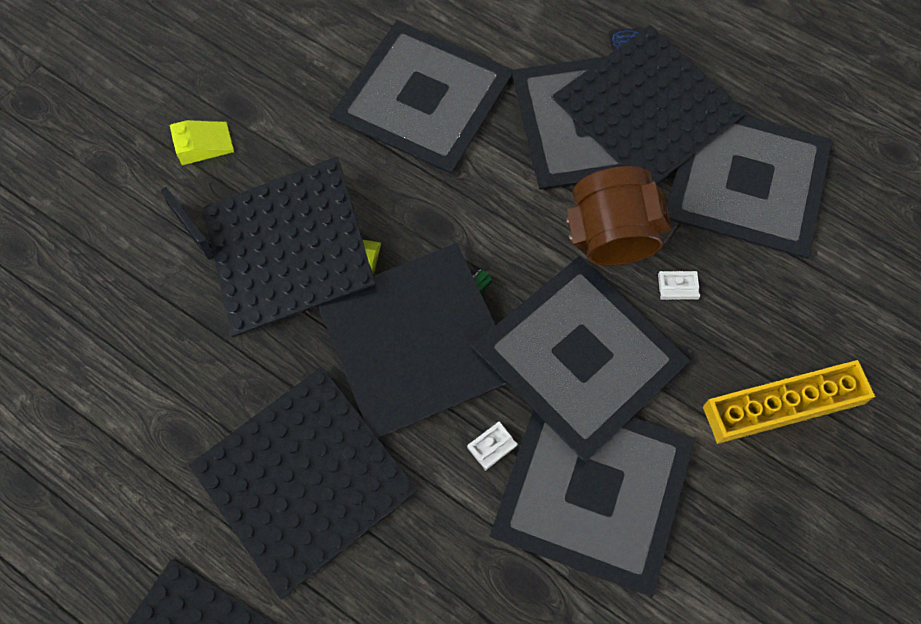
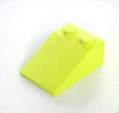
M187 120L170 125L175 151L182 165L234 152L226 122Z

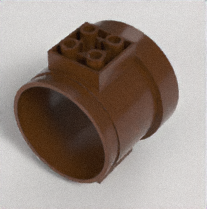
M621 166L604 169L583 178L573 189L575 207L567 209L568 217H566L567 224L571 229L569 238L571 244L575 245L585 255H588L589 261L594 264L615 266L646 259L662 248L661 233L672 230L665 196L654 182L651 172L644 168Z

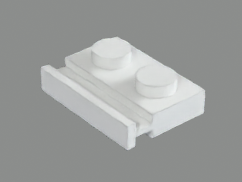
M697 271L659 272L661 300L699 299Z
M500 422L467 445L469 451L484 467V470H487L517 447V443Z

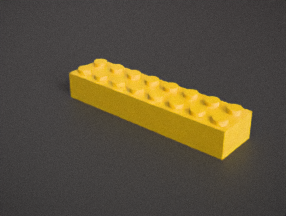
M856 360L712 398L704 404L703 409L716 442L719 444L863 405L873 399L875 395L859 361Z

